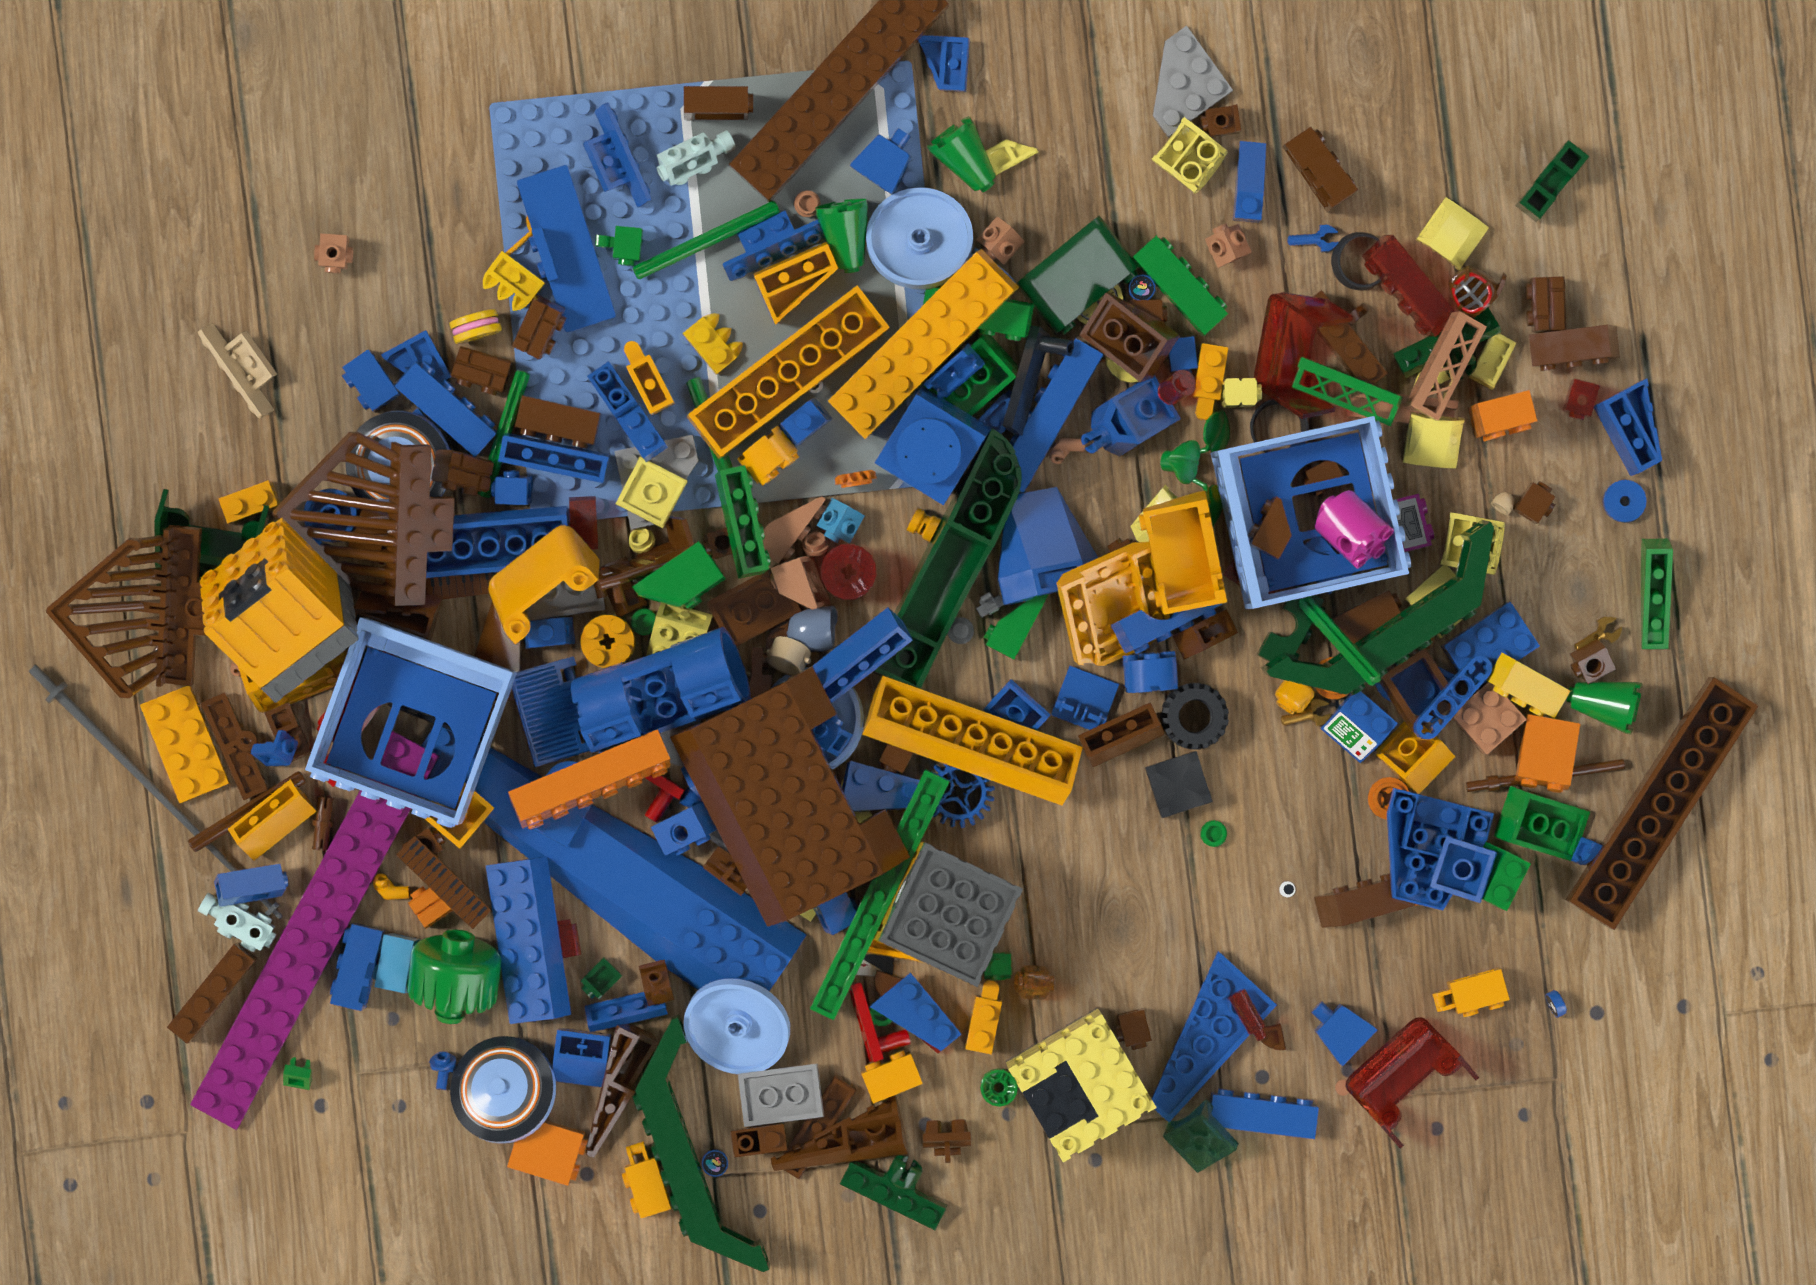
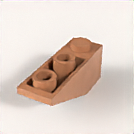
M821 496L768 523L764 529L765 538L763 545L773 561L780 564L782 560L786 563L795 552L792 546L796 540H804L811 530L808 527L813 517L818 520L827 508L823 505L826 501L825 498Z

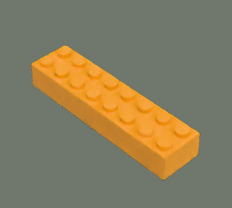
M982 249L977 251L828 402L864 439L868 438L1019 286Z
M857 285L690 412L687 418L720 460L885 334L890 327Z
M882 676L874 691L862 735L1059 805L1064 804L1072 791L1083 748Z

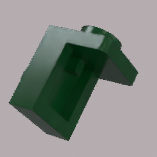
M603 957L581 980L584 984L581 989L591 999L595 996L600 999L623 975Z

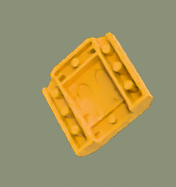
M1134 542L1063 573L1056 583L1073 659L1078 665L1094 663L1097 666H1105L1123 658L1124 655L1134 653V650L1128 653L1123 651L1111 627L1112 624L1142 610L1154 619L1168 620L1170 618L1169 614L1164 615L1162 607L1157 608L1154 592L1159 591L1150 542ZM1154 639V640L1148 642L1149 646H1150L1156 639Z

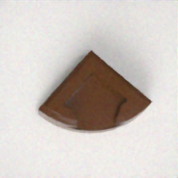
M1362 303L1344 319L1351 326L1367 314L1369 309Z
M789 621L782 622L773 628L766 641V650H770L776 637H787L786 632L788 631Z
M876 969L875 985L880 996L884 995L902 980L900 977Z
M1281 1023L1255 1029L1257 1037L1263 1044L1275 1050H1286Z

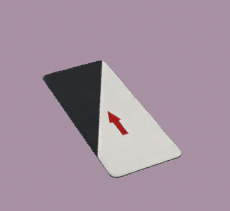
M866 954L856 975L875 976L876 969L893 975L894 958Z

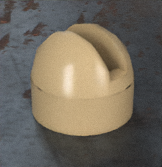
M1507 492L1498 494L1491 502V505L1504 515H1509L1515 504L1513 496Z

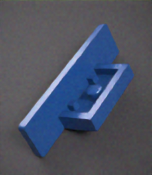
M607 102L595 110L596 117L604 134L585 141L583 146L604 192L627 184L636 206L641 207L651 200L650 188L643 180L639 171V163L632 156L628 147V139L618 125L617 114Z
M783 211L737 233L746 253L730 259L722 265L729 280L733 281L761 267H766L780 258L792 255L806 246L816 244L824 239L825 235L818 220L794 230L786 211Z

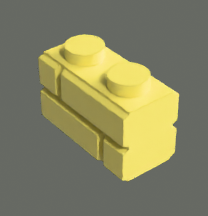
M1229 378L1223 381L1221 392V406L1223 408H1236L1237 406L1239 408H1251L1262 400V385L1257 384L1255 378H1242L1241 380L1239 378Z

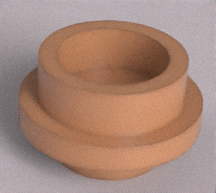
M808 190L800 192L794 201L796 212L803 217L816 215L815 207L821 205L819 196L815 192Z
M821 532L809 533L804 539L803 550L809 556H820L829 549V540Z

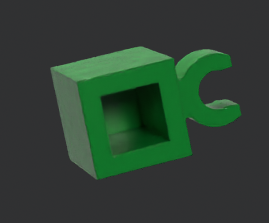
M616 226L615 237L596 235L595 246L613 248L612 258L618 260V265L634 266V262H640L643 229Z

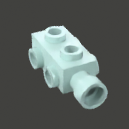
M727 130L716 135V138L711 141L703 132L657 154L660 165L657 167V172L662 181L667 180L671 186L674 184L683 185L690 176L697 173H708L712 166L718 163L717 155L723 152L727 154L736 150L734 140Z
M207 893L198 909V912L205 916L209 914L217 919L214 925L219 927L218 933L229 939L232 936L242 940L240 945L252 952L256 949L261 951L264 946L269 948L277 935L272 932L275 926L270 924L273 919L261 912H258L257 916L247 911L249 906L245 903L219 907L217 897ZM229 915L236 916L237 922L231 925L228 923L227 917ZM252 928L260 930L259 937L254 938L251 936L250 931Z

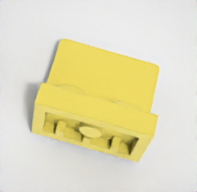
M661 603L655 618L646 656L668 649L675 643L707 633L713 615L694 609L689 610L686 607L681 609Z

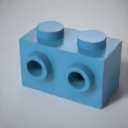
M395 933L384 934L378 951L380 954L379 964L375 966L373 972V979L376 980L374 987L408 993L411 952L415 944L422 939Z

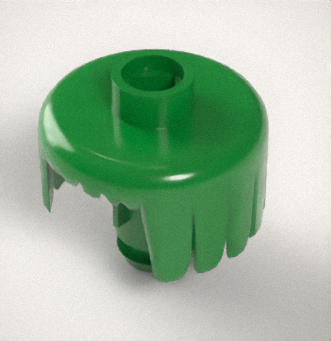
M452 929L445 931L443 935L424 938L415 944L411 952L407 987L408 996L411 1000L414 999V1002L419 1006H422L424 999L425 1008L429 1010L433 1009L435 1000L437 1020L445 1024H458L466 1014H472L476 1006L477 1012L483 1013L486 1008L487 1010L491 1009L497 1002L501 956L492 945L475 938L474 934L465 930Z

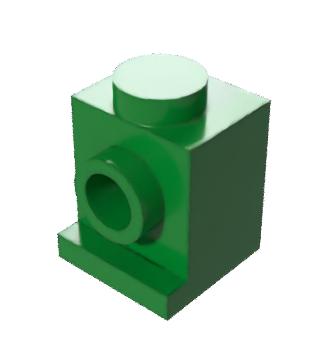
M992 952L991 960L984 971V979H1011V953Z

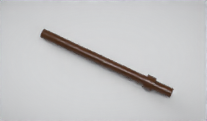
M1617 759L1577 765L1573 767L1572 777L1625 769L1624 760ZM1491 775L1486 776V779L1466 782L1467 792L1487 789L1488 792L1499 791L1501 787L1521 785V782L1515 781L1516 775L1503 777Z

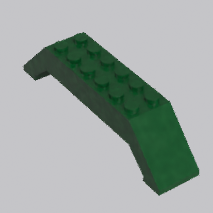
M1481 520L1460 534L1463 538V545L1456 574L1453 578L1354 643L1380 672V678L1388 673L1386 668L1395 663L1397 666L1410 658V652L1417 648L1419 651L1426 648L1433 642L1431 638L1437 634H1441V636L1447 634L1455 628L1453 625L1460 619L1466 621L1477 613L1476 608L1481 606L1494 532V526L1490 521ZM1281 653L1260 667L1266 675L1273 678L1345 695L1349 693L1355 695L1366 687L1364 685L1366 681L1341 653L1324 664L1293 660L1288 655Z
M680 1014L671 1019L635 1090L636 1093L633 1096L635 1106L638 1111L643 1110L645 1118L642 1121V1125L646 1135H652L654 1143L651 1149L656 1162L661 1160L663 1165L660 1174L665 1187L669 1185L671 1187L672 1194H670L669 1198L674 1212H680L681 1219H679L680 1222L678 1223L683 1237L688 1236L690 1242L758 1271H768L770 1269V1262L762 1240L754 1241L722 1225L671 1086L668 1073L680 1045L688 1041Z

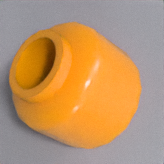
M1286 680L1281 683L1275 692V696L1278 699L1276 704L1292 715L1294 712L1302 713L1315 695L1314 690L1310 686Z

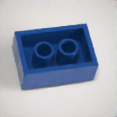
M1506 602L1442 644L1441 648L1457 672H1459L1472 657L1485 656L1490 660L1493 668L1501 653L1518 661L1540 645L1513 604ZM1483 662L1474 663L1473 665L1476 667L1474 672L1470 675L1465 672L1464 675L1472 679L1476 673H1484L1482 669Z

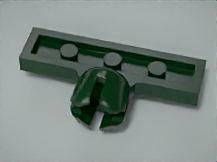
M1489 307L1473 318L1487 326L1479 343L1501 333L1500 325ZM1465 323L1461 330L1464 342L1473 339L1477 331L1475 327L1468 323ZM1443 330L1393 353L1394 359L1405 378L1423 370ZM1460 346L1453 348L1449 354L1452 365L1460 363L1463 358ZM1472 355L1464 370L1467 376H1470L1477 367L1474 355ZM1446 370V373H1447V375H1448L1449 378H1450L1449 371Z
M898 1155L893 1159L886 1173L879 1172L858 1161H850L840 1181V1185L928 1228L936 1230L946 1211L947 1204L916 1189V1184L923 1172L922 1166L918 1161L913 1159L907 1170L905 1167L909 1156Z

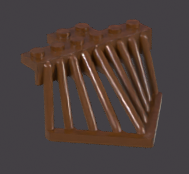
M358 431L348 432L273 511V516L277 520L283 518L352 587V590L385 595V600L394 606L425 604L427 552L452 551L454 498L451 496L429 497L432 446L428 444L401 445L397 442H391L390 449ZM357 444H360L388 459L390 466L362 457L351 451ZM340 462H348L390 478V483L375 482L337 473L332 470ZM322 481H330L387 495L389 499L372 500L320 492L314 489ZM302 501H315L388 513V516L361 517L297 510L296 508ZM295 520L388 530V533L368 534L315 528L313 526H300ZM313 538L387 546V549L374 551L330 544L318 545ZM329 555L385 562L386 566L374 567L348 563L346 561L335 562ZM346 573L386 579V582L378 584L350 578Z
M170 525L164 530V535L143 538L130 537L46 609L49 617L119 698H131L154 680H156L157 687H161L165 683L192 686L194 684L196 635L207 636L204 633L206 626L203 624V614L205 613L202 611L203 599L201 598L200 590L202 587L199 580L202 528ZM155 546L163 548V551L128 555L131 551H137L141 548ZM155 562L162 565V567L108 572L115 565L128 567ZM140 579L161 581V583L89 588L95 582L107 584L109 582ZM136 595L160 597V599L70 604L75 599L89 600L92 598ZM132 611L159 614V616L87 625L75 624L69 617L70 615ZM136 629L159 631L102 646H94L87 638L88 635ZM158 646L157 650L121 666H111L104 658L106 655L136 648ZM151 663H157L156 667L130 685H127L121 678Z

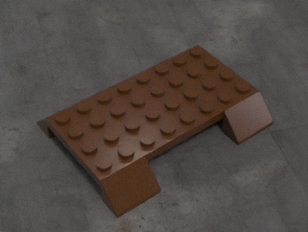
M813 666L719 715L670 736L767 927L788 921L866 883L910 857L886 809L859 823L812 729L835 716L837 712Z

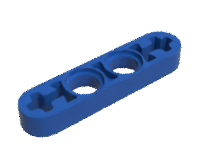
M1475 656L1466 662L1416 719L1413 729L1417 737L1427 740L1439 734L1491 674L1492 664L1485 656ZM1474 663H1484L1482 667L1484 673H1476L1472 679L1464 675L1465 672L1468 675L1474 672L1476 669L1473 665ZM1459 680H1464L1468 684V691L1465 695H1459L1455 691V684ZM1441 700H1446L1451 705V710L1447 715H1441L1437 710V705ZM1430 712L1436 718L1442 720L1440 724L1438 721H1434L1430 725L1431 733L1421 732L1423 730L1421 723H1428L1433 718V716L1429 715Z

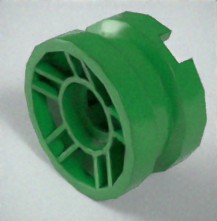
M996 1068L984 1074L980 1089L982 1097L987 1103L992 1106L1001 1107L1008 1105L1014 1100L1017 1095L1018 1086L1015 1078L1009 1071ZM1000 1082L1004 1085L1002 1092H995L994 1085Z

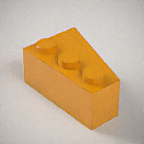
M824 242L753 273L775 325L832 275L838 267L827 242Z

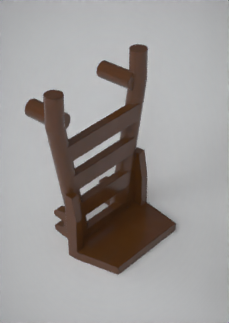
M670 515L666 522L669 542L654 546L647 552L636 554V559L599 568V578L594 583L597 599L607 597L606 589L612 588L615 603L626 601L622 584L653 573L694 545L687 519Z

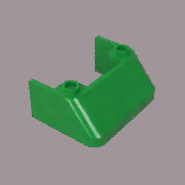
M698 541L633 586V589L639 597L681 609L686 607V609L691 610L702 602L700 598L702 595L726 580L712 557L707 554L703 544Z

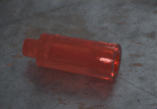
M1243 988L1230 995L1228 999L1248 1034H1254L1257 1041L1267 1037L1263 1030V1027L1266 1025L1246 989Z

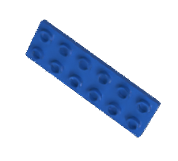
M563 165L517 180L532 228L533 236L529 237L533 253L539 252L541 262L537 263L541 278L547 277L555 302L566 308L563 316L567 317L564 324L565 332H572L615 318L614 307L568 166Z

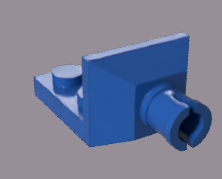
M1154 376L1152 379L1141 383L1138 382L1093 410L1091 417L1092 431L1083 434L1081 442L1082 445L1093 441L1091 445L1085 448L1089 453H1095L1103 447L1106 451L1120 457L1181 418Z

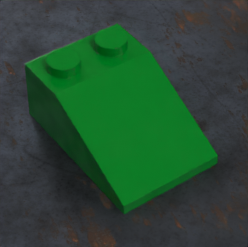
M981 334L970 344L972 349L985 362V365L947 398H943L971 416L1015 379L1019 369L1018 364L991 335ZM934 388L929 389L930 391L938 395V392Z
M1510 786L1494 837L1571 861L1580 838L1583 836L1590 811Z

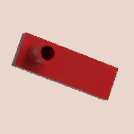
M650 775L645 777V779L661 789L646 811L645 816L658 823L673 798L680 799L686 789L663 775L656 778Z
M861 982L852 983L848 991L869 1061L876 1062L884 1059L882 1053L911 1044L906 1029L877 1038Z

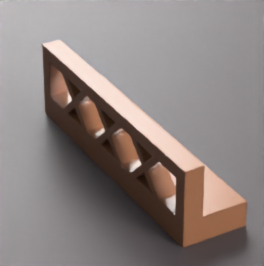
M1460 311L1452 312L1404 407L1411 411H1419L1433 420L1439 421L1487 326ZM1465 323H1468L1475 327L1477 331L1473 339L1464 342L1461 330ZM1460 346L1463 358L1460 363L1452 365L1449 354L1453 348ZM1448 370L1451 382L1449 386L1440 389L1437 377L1440 372ZM1432 394L1437 395L1439 402L1435 412L1423 406L1427 397Z
M1357 391L1349 395L1353 406L1359 408L1369 404L1365 394ZM1398 394L1403 396V399L1393 422L1409 424L1411 412L1423 414L1419 411H1411L1405 408L1404 405L1409 395ZM1370 396L1372 402L1378 400L1377 398ZM1427 397L1423 406L1435 412L1439 405L1438 398ZM1449 400L1441 417L1454 418L1455 410L1458 409V401ZM1384 401L1374 404L1377 415L1388 419L1393 405ZM1371 407L1363 409L1373 413ZM1347 409L1346 417L1367 418Z

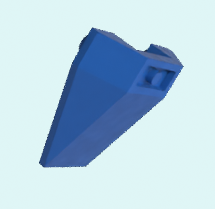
M1057 487L1019 494L1002 529L998 582L1004 605L1028 601L1036 596L1057 593L1056 583L1063 573L1098 558Z
M1393 788L1387 810L1392 898L1443 911L1452 894L1431 888L1430 884L1446 836L1483 847L1488 839L1494 813Z

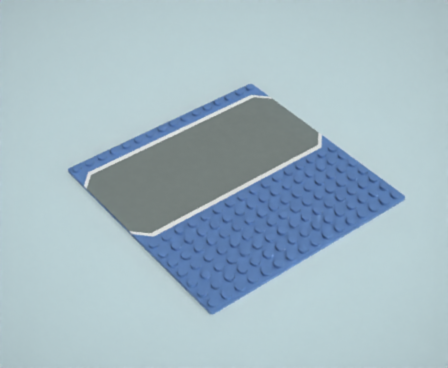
M899 61L772 200L777 203L780 213L786 211L794 230L818 220L816 215L803 217L795 210L794 201L796 196L806 190L815 192L820 198L821 205L834 201L840 203L846 199L865 198L868 204V226L875 209L891 194L850 167V164L877 135L880 134L890 140L897 128L911 136L902 149L911 156V160L896 193L910 188H925L913 70L910 61ZM815 70L506 101L490 105L504 253L529 232L526 223L527 213L517 180L567 165L616 314L615 318L572 332H565L564 326L561 332L556 330L552 338L556 341V344L551 354H545L541 360L514 348L516 371L521 370L530 374L524 396L601 413L602 416L595 446L589 444L587 450L610 454L604 483L526 467L527 476H532V503H530V509L567 506L569 522L628 516L627 510L615 504L622 492V485L614 451L635 446L587 377L608 361L664 441L689 435L694 437L698 463L686 479L688 482L672 512L722 507L715 474L718 471L708 444L687 418V415L695 407L686 382L700 377L709 399L857 285L889 325V330L822 381L823 388L819 393L807 392L728 454L733 467L742 466L737 460L738 457L743 455L742 453L764 435L767 437L773 428L779 426L780 423L806 402L817 398L833 419L797 447L799 458L784 469L778 468L777 471L780 474L768 484L766 483L762 486L760 483L757 484L752 478L753 487L751 492L753 498H756L757 503L912 487L875 464V461L913 398L925 386L924 383L866 439L828 402L923 306L926 289L905 288L887 280L873 265L868 254L867 242L865 246V262L863 266H860V271L844 273V269H837L776 325L753 273L827 242L826 238L733 281L729 280L722 264L746 253L738 234L642 279H637L633 272L635 265L768 203L733 171L729 164ZM684 86H748V93H753V113H748V120H684ZM607 102L610 104L611 109L616 112L618 125L628 139V147L632 156L639 163V171L643 180L650 188L651 200L641 207L636 206L627 184L604 192L583 146L585 141L604 134L596 117L595 110ZM726 130L730 133L736 150L727 154L723 152L717 155L718 163L713 165L708 173H697L690 176L683 185L674 184L671 186L667 180L662 181L657 172V167L660 166L657 154L703 132L710 141L715 139L716 135ZM616 226L642 228L643 240L640 262H634V266L618 265V260L612 258L613 248L595 246L596 235L615 237ZM528 239L510 257L545 282L537 295L555 302L547 277L541 278L537 263L541 262L539 252L533 253ZM515 294L509 297L513 342L531 305L530 303L521 310L513 311L512 301ZM712 313L720 315L719 322L714 330L725 327L731 328V334L726 345L732 342L743 343L739 356L717 375H715L682 335L699 319ZM629 341L637 342L645 356L650 354L675 402L674 405L652 416L626 366L630 365V362L624 352V346ZM536 433V437L523 435L524 437L549 441L546 440L547 435ZM562 439V443L558 444L572 446L573 441ZM866 470L876 472L877 478L872 479L871 484L841 488V485H835V478L838 475Z

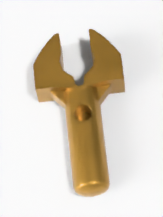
M1601 617L1596 621L1598 624L1597 630L1575 643V650L1596 639L1599 641L1605 639L1609 643L1618 640L1622 627L1617 628L1612 633H1604L1606 625L1617 618Z
M1318 698L1312 699L1310 706L1302 713L1294 712L1293 715H1282L1281 723L1283 726L1312 720L1316 726L1323 725L1332 714L1318 716L1313 714V712L1316 711L1317 707L1326 706L1329 703Z

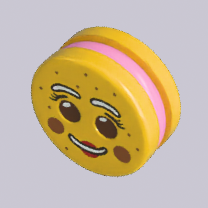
M484 310L451 321L449 326L453 330L455 344L475 341L502 331L501 324L498 323L497 310Z

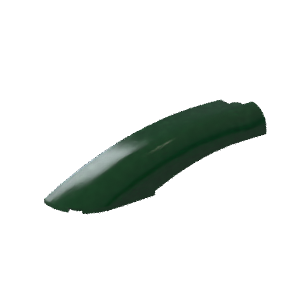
M991 429L943 515L894 612L903 621L913 641L873 671V673L881 677L885 676L921 689L968 592L992 548H994L1020 492L1022 472L1013 446L998 431Z

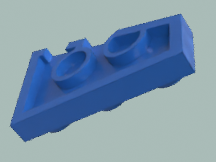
M849 761L845 771L842 790L854 812L884 809L887 811L905 810L920 780Z
M911 972L870 1005L872 1009L940 1051L961 1035L960 1031Z

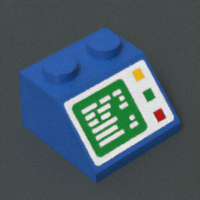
M1360 691L1355 695L1350 693L1320 729L1361 763L1382 743L1398 723Z

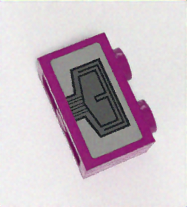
M1419 494L1396 499L1400 515L1396 516L1398 526L1402 525L1405 532L1406 540L1402 542L1404 552L1431 546V540L1435 539L1432 525L1426 523L1424 514L1428 513L1425 499H1420Z

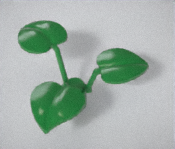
M1223 409L1211 414L1204 425L1203 439L1206 444L1204 448H1200L1197 441L1188 440L1173 451H1164L1160 460L1162 470L1174 472L1180 483L1188 485L1193 482L1201 486L1203 491H1206L1212 526L1216 524L1223 509L1218 485L1213 484L1209 487L1206 483L1195 477L1201 453L1224 450L1228 445L1230 424Z

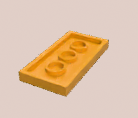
M191 686L182 687L140 704L179 803L230 784Z

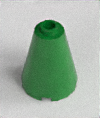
M968 116L961 119L963 125L958 127L953 124L931 141L933 145H928L927 148L930 153L973 191L980 190L983 193L995 184L993 179L996 177V174L971 117Z
M865 198L846 199L840 203L834 201L816 206V216L838 269H844V273L860 271V266H863L865 262L867 200Z
M1576 682L1575 687L1570 686L1569 688L1570 693L1567 696V702L1571 703L1572 709L1625 734L1631 735L1633 729L1628 727L1632 725V722L1636 721L1641 693L1636 691L1637 688H1642L1643 684L1640 682H1592L1590 684Z

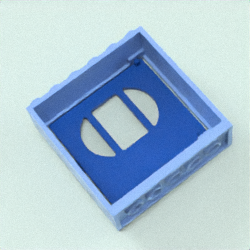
M1374 416L1211 453L1245 609L1259 608L1409 574L1408 568L1411 567L1409 553L1404 552L1402 544L1406 540L1405 532L1402 525L1398 526L1396 516L1400 515L1399 505L1396 499H1392L1391 489H1394L1391 473L1387 474L1385 463H1388V456L1385 447H1381L1379 437L1382 436L1380 422L1375 421ZM1353 430H1359V432L1352 433L1307 444L1305 443V441L1336 435ZM1290 445L1289 448L1238 459V456ZM1313 461H1332L1338 463L1349 472V475L1294 488L1290 486L1296 473L1303 466ZM1352 483L1355 494L1394 529L1393 534L1384 543L1386 547L1384 553L1377 559L1371 557L1361 568L1357 569L1341 553L1322 555L1310 550L1303 541L1322 535L1316 529L1305 532L1299 531L1292 501L1293 496ZM1276 496L1282 500L1292 535L1279 559H1273L1250 546V538L1247 535L1253 523L1258 524L1263 516L1259 512L1267 499L1271 501L1272 497ZM1385 565L1389 566L1388 568H1383L1357 575H1352L1348 577H1343L1317 584L1268 594L1269 591L1301 585L1309 582L1341 576Z
M360 617L357 624L359 640L350 645L305 770L311 772L310 777L325 782L329 781V779L337 781L335 786L347 791L354 790V788L362 790L361 796L372 800L379 799L380 797L387 799L386 805L397 809H404L405 806L413 809L411 814L425 819L429 818L430 815L438 818L437 823L452 828L455 827V824H462L517 672L375 620ZM366 645H367V646H370V647L367 648L365 657H364V659H363V662H362L360 671H359V673H358L356 682H355V684H354L352 693H351V695H350V698H349L347 707H346V709H345L343 718H342V720H341V723H340L339 729H338V731H337V734H336L334 743H333V745H332L330 754H329V756H328L327 762L324 763V761H325V759H326V756H327V753H328V750H329V747H330V745H331L333 736H334V734H335L337 725H338V723H339V720H340L342 711H343V709H344L346 700H347V698H348L350 689H351V687H352L354 678H355V676H356V673H357L359 664H360V662H361L363 653H364V651H365ZM495 692H498L499 695H498V698H497L495 707H494V709H493L491 718H490V720H489L487 729H486V731H485V734H484L482 743L479 744V741H480V739H481L483 730H484V728H485L487 719H488V717H489L491 708H492V706H493V703H494V700H495V697H496V694H497V693H495ZM391 702L393 705L374 758L370 760L364 751L361 740L363 724L375 708ZM402 705L436 718L414 777L381 765ZM447 722L455 738L454 757L443 773L435 778L425 780L424 776L443 723ZM473 759H475L474 765H473V767H472V770H471L470 776H469V778H468V781H467L465 790H464V792H463L461 801H460V803H459L458 809H457V811L452 810V809H450V808H453V809L456 808V805H457V802H458V800H459L461 791H462V789H463V786H464L466 777H467V775H468L470 766H471V764H472Z

